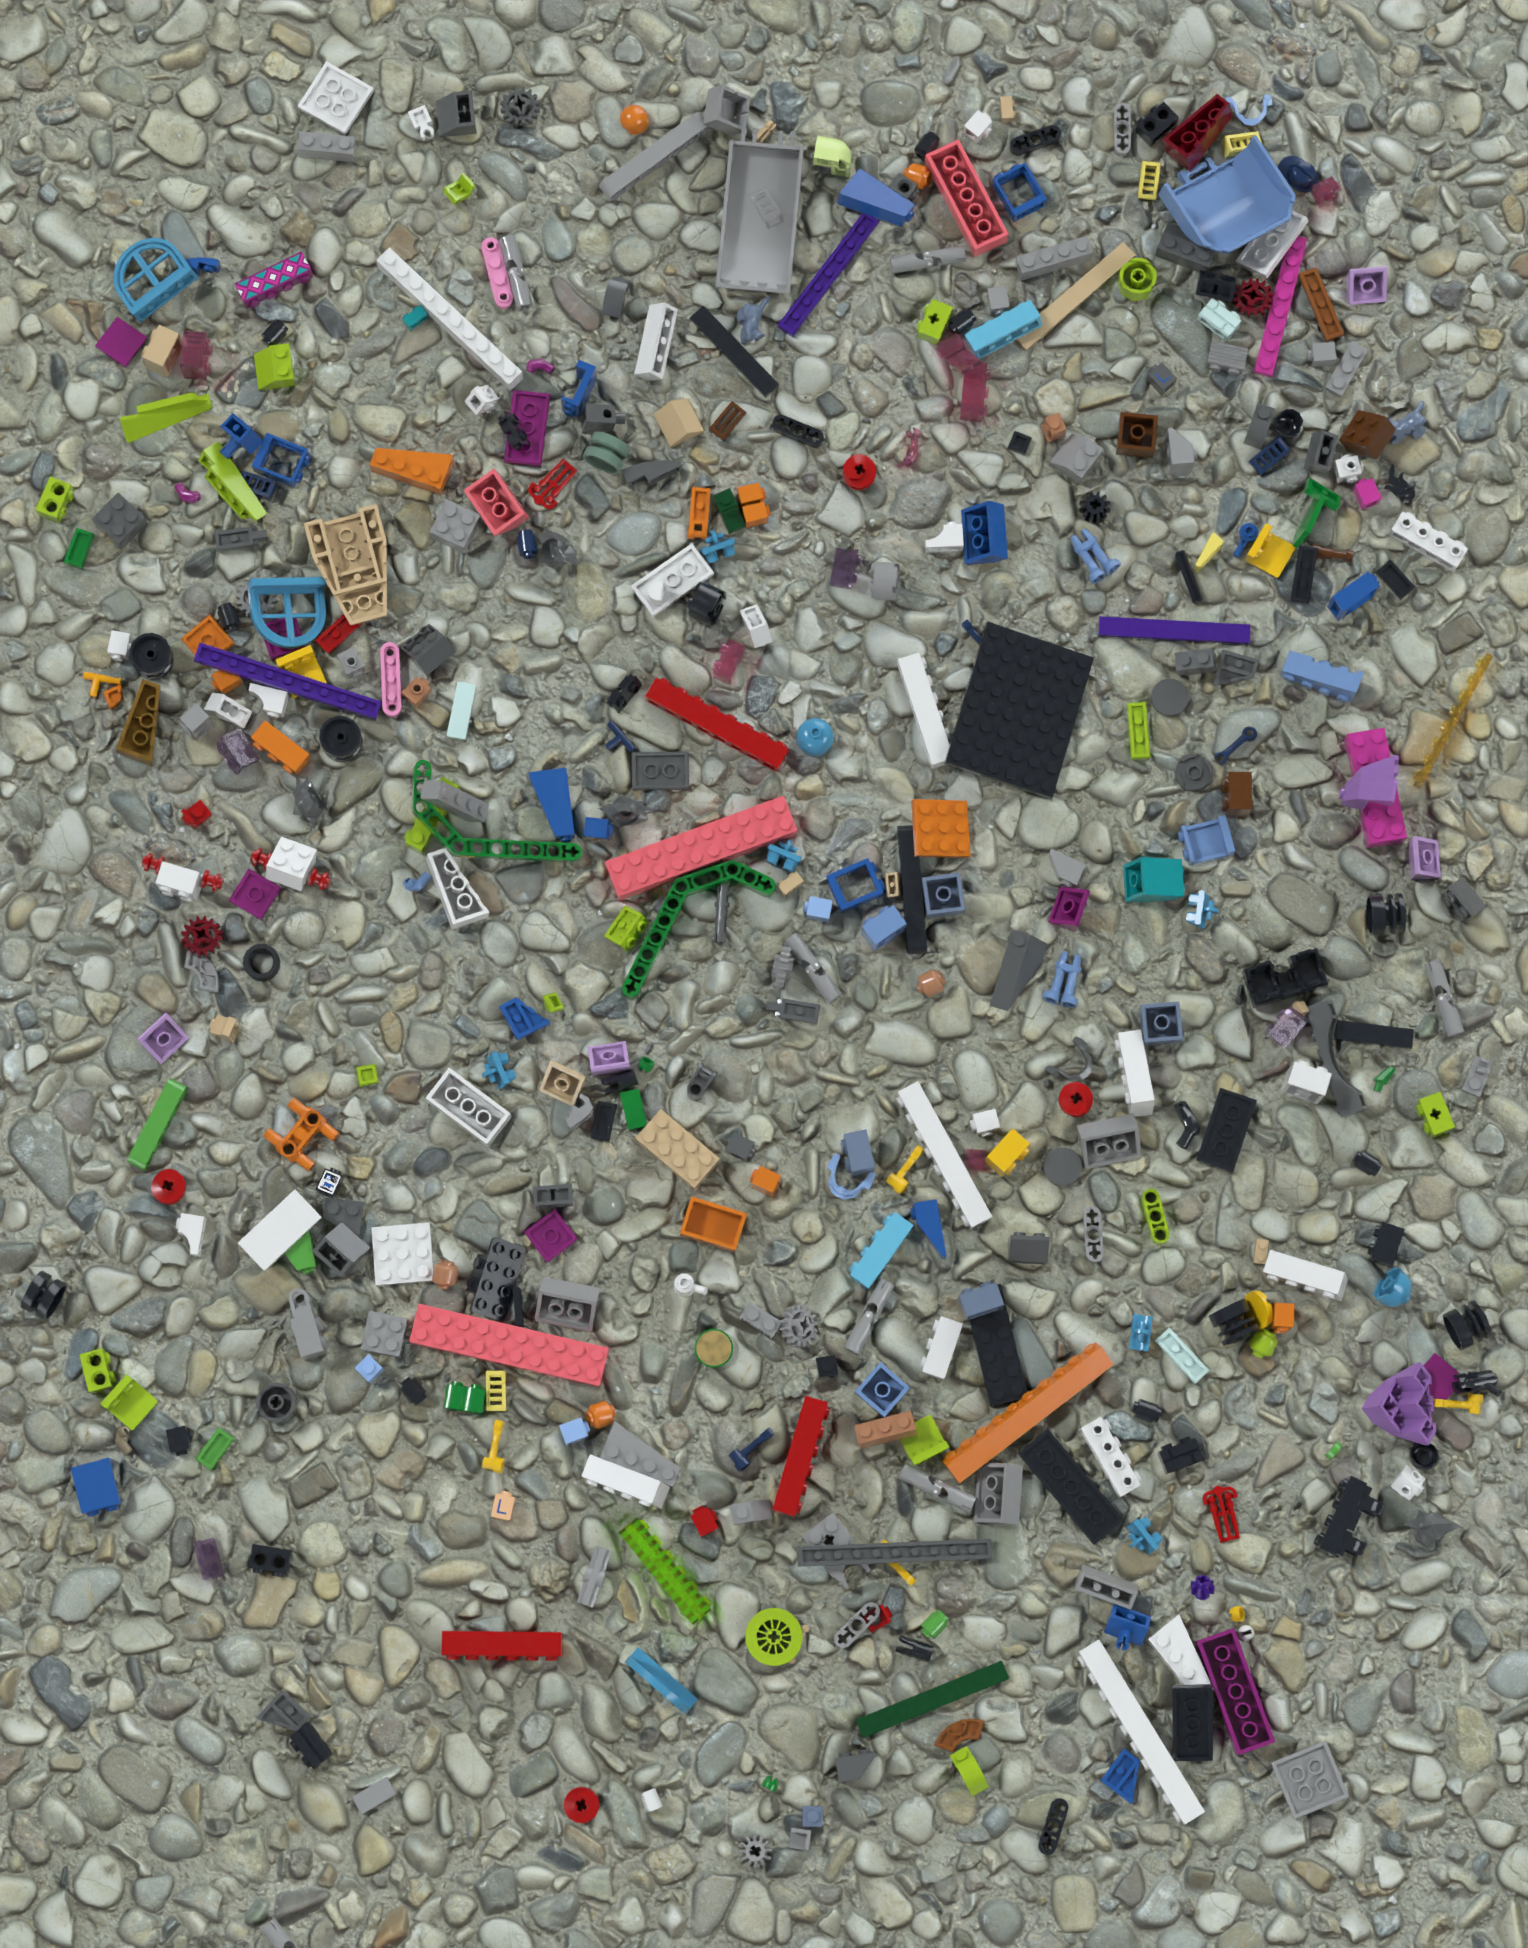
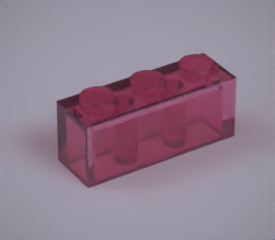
M965 361L960 420L982 422L983 416L987 415V405H984V398H988L989 394L986 380H990L991 369H987L988 363Z

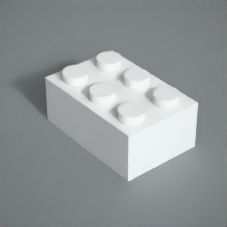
M1298 1060L1287 1070L1281 1093L1318 1104L1326 1094L1332 1074L1328 1073L1326 1068L1318 1066L1313 1068L1309 1066V1063Z

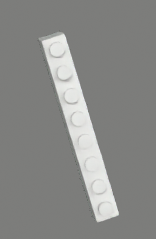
M917 1081L898 1091L896 1101L900 1108L904 1107L907 1114L905 1117L908 1123L914 1125L916 1138L919 1142L922 1141L926 1147L924 1152L928 1159L932 1158L935 1164L933 1169L937 1176H942L944 1180L942 1185L947 1193L950 1192L953 1196L952 1204L956 1210L960 1209L963 1215L961 1220L965 1227L969 1226L970 1229H973L992 1218L990 1211L919 1082Z

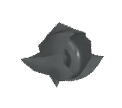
M544 528L545 533L537 537L543 544L540 553L542 554L541 560L545 565L558 568L568 562L578 566L575 555L576 551L569 545L566 538Z
M296 776V791L292 793L295 797L293 814L299 815L300 819L307 817L313 829H315L317 819L327 806V802L324 803L320 799L309 777L302 783Z
M622 794L610 806L599 808L609 816L618 829L623 826L645 822L648 820L647 814L657 811L643 805L641 801H635Z
M1419 1509L1417 1517L1404 1524L1410 1527L1416 1542L1424 1544L1426 1548L1434 1542H1440V1538L1443 1535L1462 1527L1446 1519L1441 1514L1425 1513Z

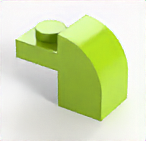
M967 1746L949 1755L971 1796L989 1787L978 1763Z

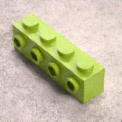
M441 777L439 780L459 789V785L444 777ZM423 804L422 806L424 807V809L422 810V812H425L426 807ZM433 805L434 808L445 818L447 811ZM415 817L413 821L415 824L412 830L408 829L404 836L405 845L409 849L424 855L434 836ZM435 817L429 818L430 825L437 831L441 822Z

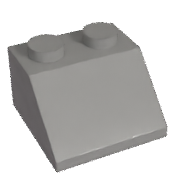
M1168 428L1164 439L1168 475L1190 474L1192 468L1195 467V462H1197V452L1193 450V444L1173 428Z
M1072 433L1050 461V464L1080 485L1101 458L1104 449L1089 438Z

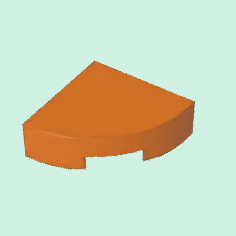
M121 684L103 691L110 710L116 708L123 696Z

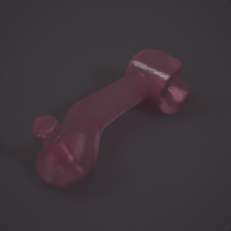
M913 427L914 433L909 430L906 431L907 437L911 438L910 452L903 458L904 462L897 464L898 469L903 466L909 468L916 458L918 452L917 439L920 437L921 431Z

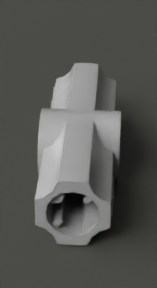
M599 1546L595 1547L591 1562L587 1566L582 1580L583 1585L577 1603L593 1608L599 1588L602 1587L607 1572L605 1570L612 1551Z

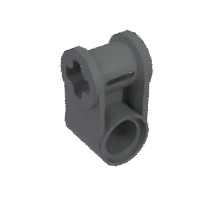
M701 1062L687 1086L688 1098L693 1101L701 1100L715 1080L718 1072H713ZM698 1087L701 1092L698 1095H694L690 1092V1089Z

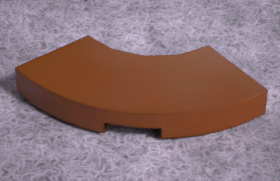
M979 1719L957 1721L941 1732L934 1746L953 1752L956 1746L964 1740H978L985 1721Z

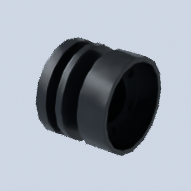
M1396 893L1394 898L1392 894H1388L1386 903H1384L1381 894L1367 896L1366 916L1370 935H1384L1386 926H1388L1391 934H1394L1396 929L1398 933L1405 932L1407 911L1401 893Z
M1245 1298L1208 1316L1214 1328L1224 1327V1330L1218 1334V1337L1228 1335V1338L1221 1341L1223 1346L1236 1344L1250 1337L1260 1328L1258 1324L1249 1327L1248 1323L1254 1321L1255 1317L1245 1319L1244 1315L1251 1310Z
M1474 1300L1468 1302V1306L1465 1304L1461 1306L1462 1315L1456 1309L1443 1314V1321L1447 1332L1460 1351L1473 1345L1472 1336L1478 1342L1483 1341V1337L1487 1339L1492 1336L1488 1319L1484 1311Z

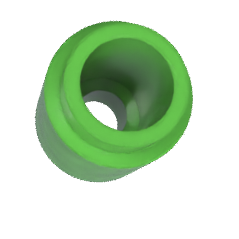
M938 1609L936 1612H932L920 1625L923 1628L921 1632L928 1639L931 1637L935 1639L947 1627L949 1619Z

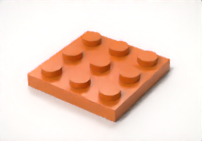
M913 799L911 801L915 857L969 858L971 856L967 801Z

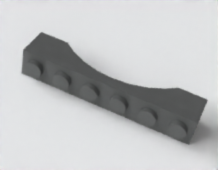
M1325 1000L1308 1006L1309 1012L1305 1015L1306 1020L1309 1024L1311 1023L1313 1029L1311 1035L1313 1040L1317 1042L1319 1048L1317 1053L1319 1058L1323 1060L1325 1066L1323 1068H1326L1328 1073L1332 1074L1329 1090L1331 1095L1335 1096L1337 1113L1341 1117H1349L1368 1110L1362 1091L1354 1087L1345 1078L1335 1058L1333 1036L1338 1017L1333 1002Z

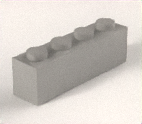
M1084 236L1017 256L1015 265L1020 280L1023 281L1091 261L1093 251L1088 236Z
M424 780L420 799L467 822L485 823L489 804L443 781Z

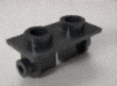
M504 411L505 415L498 418V424L504 434L511 431L512 434L506 438L512 449L518 451L522 448V444L529 446L528 435L520 428L518 417L514 413Z
M632 674L626 675L618 685L622 691L620 692L615 689L607 698L606 704L614 707L618 714L640 690L642 684L637 676Z

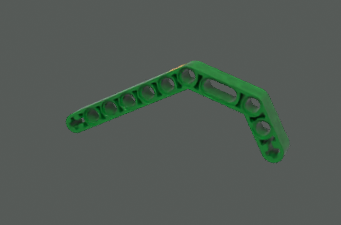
M420 760L413 767L412 813L452 856L550 862H575L580 858L582 849L575 843L462 838L431 803L420 799L421 793L417 791L416 787L419 784H424L426 778L431 780V764L426 760ZM421 765L424 769H427L423 774V779H419L421 771L418 769ZM423 803L426 811H417L416 804ZM429 818H437L450 832V836L443 838L430 825ZM460 843L463 846V851L456 852L453 849V844ZM473 844H479L482 847V852L475 853L472 849ZM492 845L500 846L501 853H493L491 850ZM511 846L519 847L520 854H512ZM530 847H537L539 854L537 856L532 855ZM550 847L557 849V856L553 857L549 854ZM571 848L573 849V852L577 853L573 857H571L570 853H565L563 857H561L563 852H569Z
M734 860L676 879L623 983L622 991L624 997L633 1000L639 996L687 897L730 882H734L763 897H770L775 893V881L771 877ZM730 867H735L738 872L731 875L727 870ZM711 873H717L720 876L718 880L702 886H697L694 883L697 878ZM747 875H752L755 880L752 883H748L744 878ZM767 883L770 884V888L764 890V886H766ZM679 884H684L687 889L684 892H679L676 887ZM676 901L678 907L671 909L668 907V903ZM662 918H668L670 923L667 926H662L659 921ZM659 935L662 939L660 942L654 943L651 941V937ZM645 952L653 954L650 960H646L642 956ZM636 969H643L645 971L644 975L637 977L634 974ZM633 980H634V981H635V984H634V990H635V992H634V991H631L630 993H628L627 987H628V988H631V986H632V984H633Z

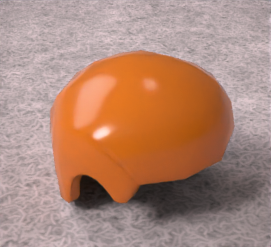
M629 105L620 113V123L631 135L641 134L649 126L648 115L639 105Z

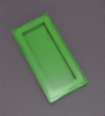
M218 1427L196 1457V1460L212 1471L235 1438Z

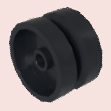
M144 633L138 636L131 644L129 650L130 660L137 673L143 678L150 680L160 679L171 671L174 664V654L167 640L161 635Z
M347 716L332 717L320 729L319 740L323 751L328 758L335 762L351 761L362 750L363 738L359 726Z
M43 1270L40 1271L26 1290L21 1302V1308L30 1313L36 1310V1316L47 1321L60 1304L67 1284L59 1279L52 1281L50 1274Z

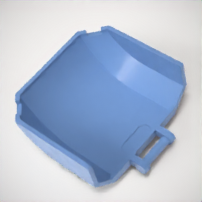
M1256 135L1251 138L1244 150L1219 166H1216L1210 157H1206L1191 172L1188 170L1178 172L1177 177L1184 185L1172 190L1169 184L1165 183L1158 194L1181 230L1191 241L1221 254H1229L1288 222L1291 219L1292 207L1296 197ZM1206 168L1209 169L1208 172L1190 180L1189 177Z

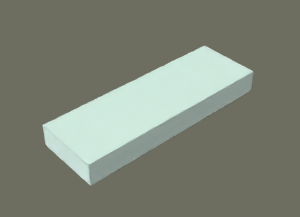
M457 682L447 738L466 741L476 685Z
M1170 1328L1155 1340L1159 1347L1194 1384L1210 1371Z

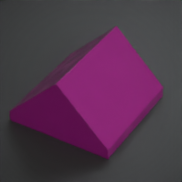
M1060 887L1048 922L1076 932L1090 891Z

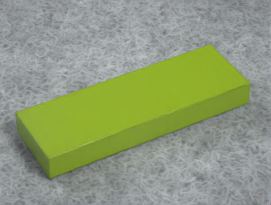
M1146 702L1127 703L1131 760L1150 759Z

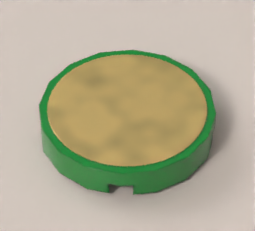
M710 1329L701 1333L694 1347L699 1362L710 1368L722 1367L731 1359L733 1353V1343L729 1335L718 1329Z

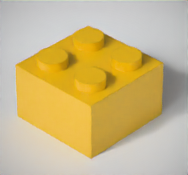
M1012 1128L986 1157L985 1163L1001 1177L1005 1174L1009 1176L1016 1168L1017 1164L1015 1162L1017 1160L1021 1162L1030 1151L1028 1149L1030 1143Z

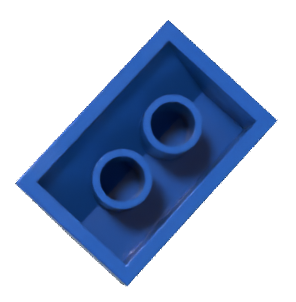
M986 501L962 509L965 564L996 563L1008 559L1004 504Z

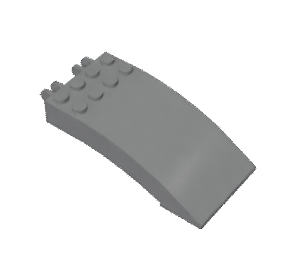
M742 127L741 141L730 140L716 287L790 294L804 146H794L795 132H790L789 145H782L783 131H779L778 144L757 143L758 129L755 128L752 131V142H746L747 130Z

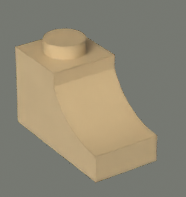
M217 1014L215 1019L212 1018L209 1029H211L210 1033L213 1036L234 1043L241 1025L235 1018Z

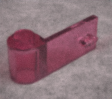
M957 333L936 344L937 348L935 351L940 359L944 358L962 374L968 371L973 372V368L982 364L980 359L966 349L961 337Z

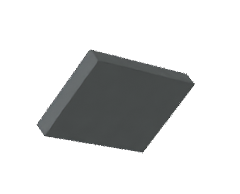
M689 751L632 752V791L689 790Z

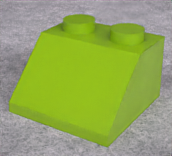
M289 343L271 345L254 354L259 391L296 386L292 352Z

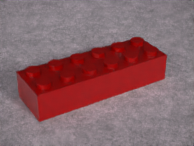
M805 1395L773 1504L772 1512L791 1518H795V1514L800 1515L803 1502H799L801 1495L805 1496L808 1487V1483H805L806 1476L811 1477L814 1464H810L811 1459L817 1456L819 1445H816L817 1439H822L825 1428L821 1426L822 1421H827L830 1411L826 1401Z
M442 1631L441 1655L446 1656L447 1660H459V1656H466V1660H479V1656H486V1660H499V1657H506L507 1661H518L519 1657H525L526 1661H538V1657H545L546 1661H558V1657H563V1633Z

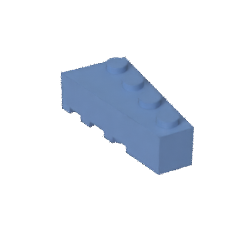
M1289 651L1280 676L1288 682L1293 683L1295 681L1301 683V686L1304 688L1317 689L1323 695H1333L1337 697V700L1346 703L1348 701L1351 702L1354 698L1364 672L1357 670L1355 674L1350 672L1348 667L1341 666L1335 668L1328 661L1319 660L1315 662V659L1311 656Z

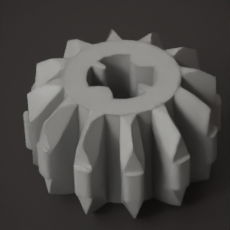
M753 1834V1841H750V1838L746 1836L747 1845L744 1842H740V1845L746 1849L738 1850V1853H746L741 1858L742 1862L747 1858L749 1859L746 1866L749 1867L751 1862L754 1861V1868H758L757 1861L760 1860L761 1865L765 1866L766 1864L762 1858L771 1859L765 1852H772V1848L765 1849V1846L769 1845L770 1842L768 1840L762 1844L763 1835L760 1836L759 1841H756V1834ZM753 1845L756 1848H761V1851H759V1856H756L755 1854H750L749 1851H752V1849L750 1848Z

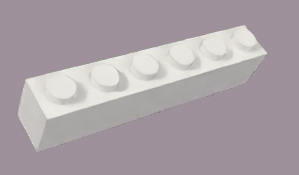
M919 653L897 659V666L930 767L934 769L947 765L944 764L949 748L948 739L950 734L948 729L943 726L944 716L941 710L938 711L936 705L939 703L935 692L932 693L930 687L933 686L932 679L925 672V668H927L924 657H920Z

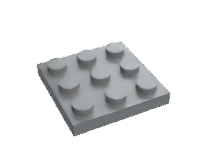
M1326 1740L1270 1763L1293 1819L1349 1797Z

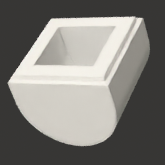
M656 581L649 585L648 598L651 603L661 606L665 589L664 582Z
M656 1788L640 1795L646 1812L663 1807Z

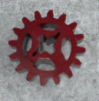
M1249 278V282L1246 283L1242 280V286H1236L1237 291H1234L1233 296L1235 298L1233 299V304H1237L1235 306L1236 311L1241 309V315L1247 313L1248 318L1251 317V314L1257 318L1259 313L1262 316L1265 315L1264 310L1270 311L1269 305L1273 304V299H1271L1273 292H1270L1271 286H1266L1265 280L1260 283L1259 278H1256L1255 281Z
M196 916L195 922L190 919L189 926L184 924L186 931H181V935L185 937L181 939L182 944H185V950L190 949V955L196 952L198 958H200L201 954L208 957V952L214 955V948H221L218 942H223V938L220 937L223 935V932L218 930L220 928L219 923L214 924L213 918L207 921L206 916L203 917V920ZM211 930L214 931L215 938L210 936V934L212 933ZM205 934L206 938L201 937V938L199 939V937H198L199 935H200V936H203V935ZM190 935L194 938L192 944L189 940Z

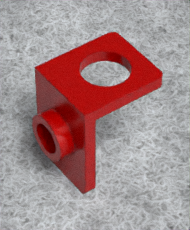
M879 1605L881 1621L878 1625L871 1624L868 1627L870 1632L892 1622L890 1618L893 1616L888 1606ZM876 1608L862 1615L866 1624L869 1623L867 1618L872 1614H876Z

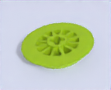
M768 1608L758 1612L748 1623L745 1633L746 1646L750 1654L760 1663L769 1666H779L791 1661L799 1652L803 1640L802 1629L798 1620L791 1613L780 1608ZM773 1620L779 1621L776 1629L773 1627ZM766 1621H771V1630L765 1625ZM780 1622L785 1623L786 1626L778 1631ZM761 1625L766 1628L767 1633L759 1630ZM789 1628L790 1634H781L782 1631ZM773 1631H776V1635L780 1636L779 1639H776L775 1643H772V1640L768 1638V1635H771ZM757 1632L766 1635V1637L757 1638ZM791 1636V1641H786L782 1637ZM758 1640H767L762 1646L758 1645ZM780 1641L788 1643V1648L785 1649ZM770 1643L768 1651H763L762 1648ZM776 1644L782 1648V1653H777ZM772 1645H774L775 1654H769Z

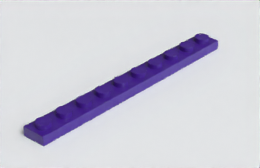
M199 643L194 657V662L374 721H376L382 701L207 644Z

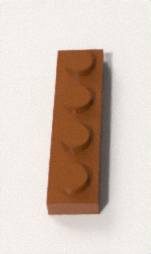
M1317 267L1299 273L1298 277L1325 341L1328 342L1342 337L1344 332Z

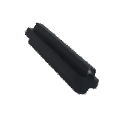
M1180 550L1176 552L1175 557L1192 602L1196 604L1201 602L1203 597L1185 550Z

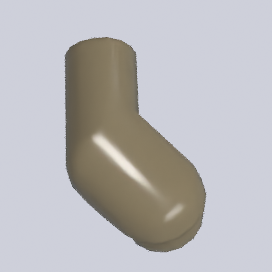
M121 1426L117 1430L115 1444L127 1456L133 1451L127 1443L130 1429L127 1426Z

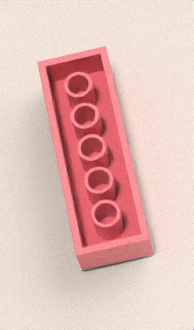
M959 139L926 154L925 165L932 172V178L973 256L977 257L1007 243L1009 234Z

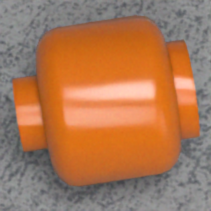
M917 163L910 164L903 173L905 177L918 184L917 189H924L926 186H929L932 179V172H930L929 168Z
M606 1401L590 1405L586 1412L588 1424L595 1429L612 1425L616 1416L614 1406L609 1405Z

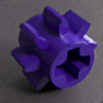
M1205 1575L1197 1576L1195 1581H1191V1594L1195 1595L1199 1600L1208 1599L1210 1594H1214V1581Z

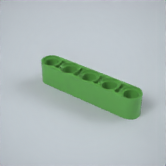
M171 1078L167 1081L128 1157L127 1163L144 1171L147 1170L187 1092L188 1086Z

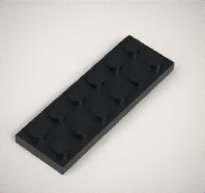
M1001 1284L997 1285L1004 1303L1003 1308L969 1320L990 1407L1018 1401L1027 1392Z
M1049 1429L1018 1453L1019 1457L1093 1545L1124 1520Z

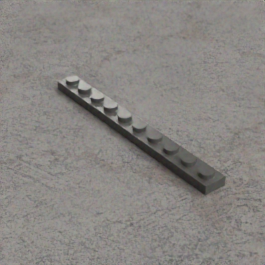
M991 1539L797 1547L798 1567L992 1559Z

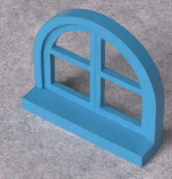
M160 238L144 239L130 246L119 258L113 276L116 292L131 314L140 323L199 278L179 250L169 241ZM149 249L166 251L150 265H147L139 254ZM171 255L179 268L159 282L151 270ZM135 258L142 271L125 283V271L131 260ZM146 274L154 288L137 301H134L127 288Z
M323 577L251 578L247 584L251 619L257 632L266 641L281 648H299L313 641L321 632L326 619L323 588L326 585L325 579ZM283 594L285 614H261L259 595ZM290 594H314L315 613L292 614ZM293 618H315L312 628L307 633L295 637ZM263 619H285L287 638L271 631Z
M639 1647L626 1659V1664L684 1714L698 1700Z

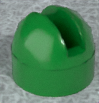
M641 1057L638 1068L640 1071L644 1069L645 1073H648L653 1069L655 1062L650 1058Z
M767 1776L761 1786L776 1792L779 1785L778 1779L775 1778L772 1782L773 1776Z

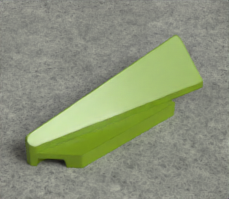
M187 393L136 406L138 414L120 417L126 441L130 443L212 409L209 394L197 396L196 393Z
M217 442L204 449L198 459V462L208 470L204 478L241 519L252 518L254 521H257L264 517L267 512L230 458L227 459L219 452L223 448L222 445Z

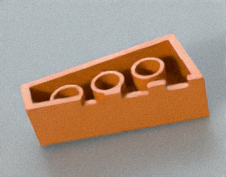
M376 448L370 462L371 472L442 495L455 461L454 456L451 454Z

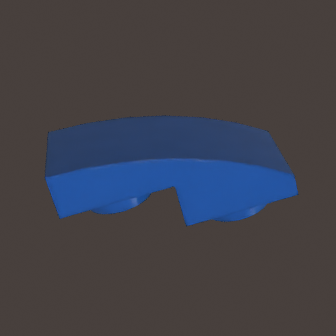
M201 257L185 259L197 275L200 274L201 269L207 273L220 272L221 264L218 259Z

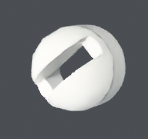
M1243 1625L1238 1629V1636L1243 1641H1249L1254 1636V1630L1249 1625ZM1251 1630V1634L1242 1636L1241 1632Z

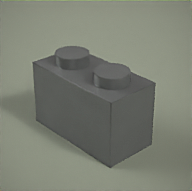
M1324 430L1312 433L1303 469L1318 474L1329 472L1338 435Z
M1212 648L1176 652V672L1179 676L1217 672L1216 653Z

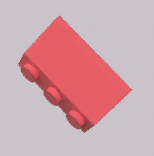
M492 469L464 490L494 536L515 529L530 518L501 474L495 469Z

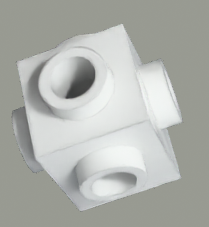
M488 385L477 386L470 392L465 403L478 415L484 412H491L499 398Z
M1344 455L1341 459L1335 460L1333 464L1337 483L1345 481L1347 483L1356 482L1363 472L1362 461L1358 460L1357 455Z
M1406 1464L1390 1487L1410 1501L1414 1495L1418 1497L1423 1491L1424 1487L1422 1484L1426 1478Z

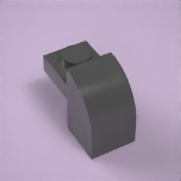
M615 276L609 279L604 296L602 314L620 318L631 280Z
M1257 403L1243 444L1258 449L1262 448L1275 408Z

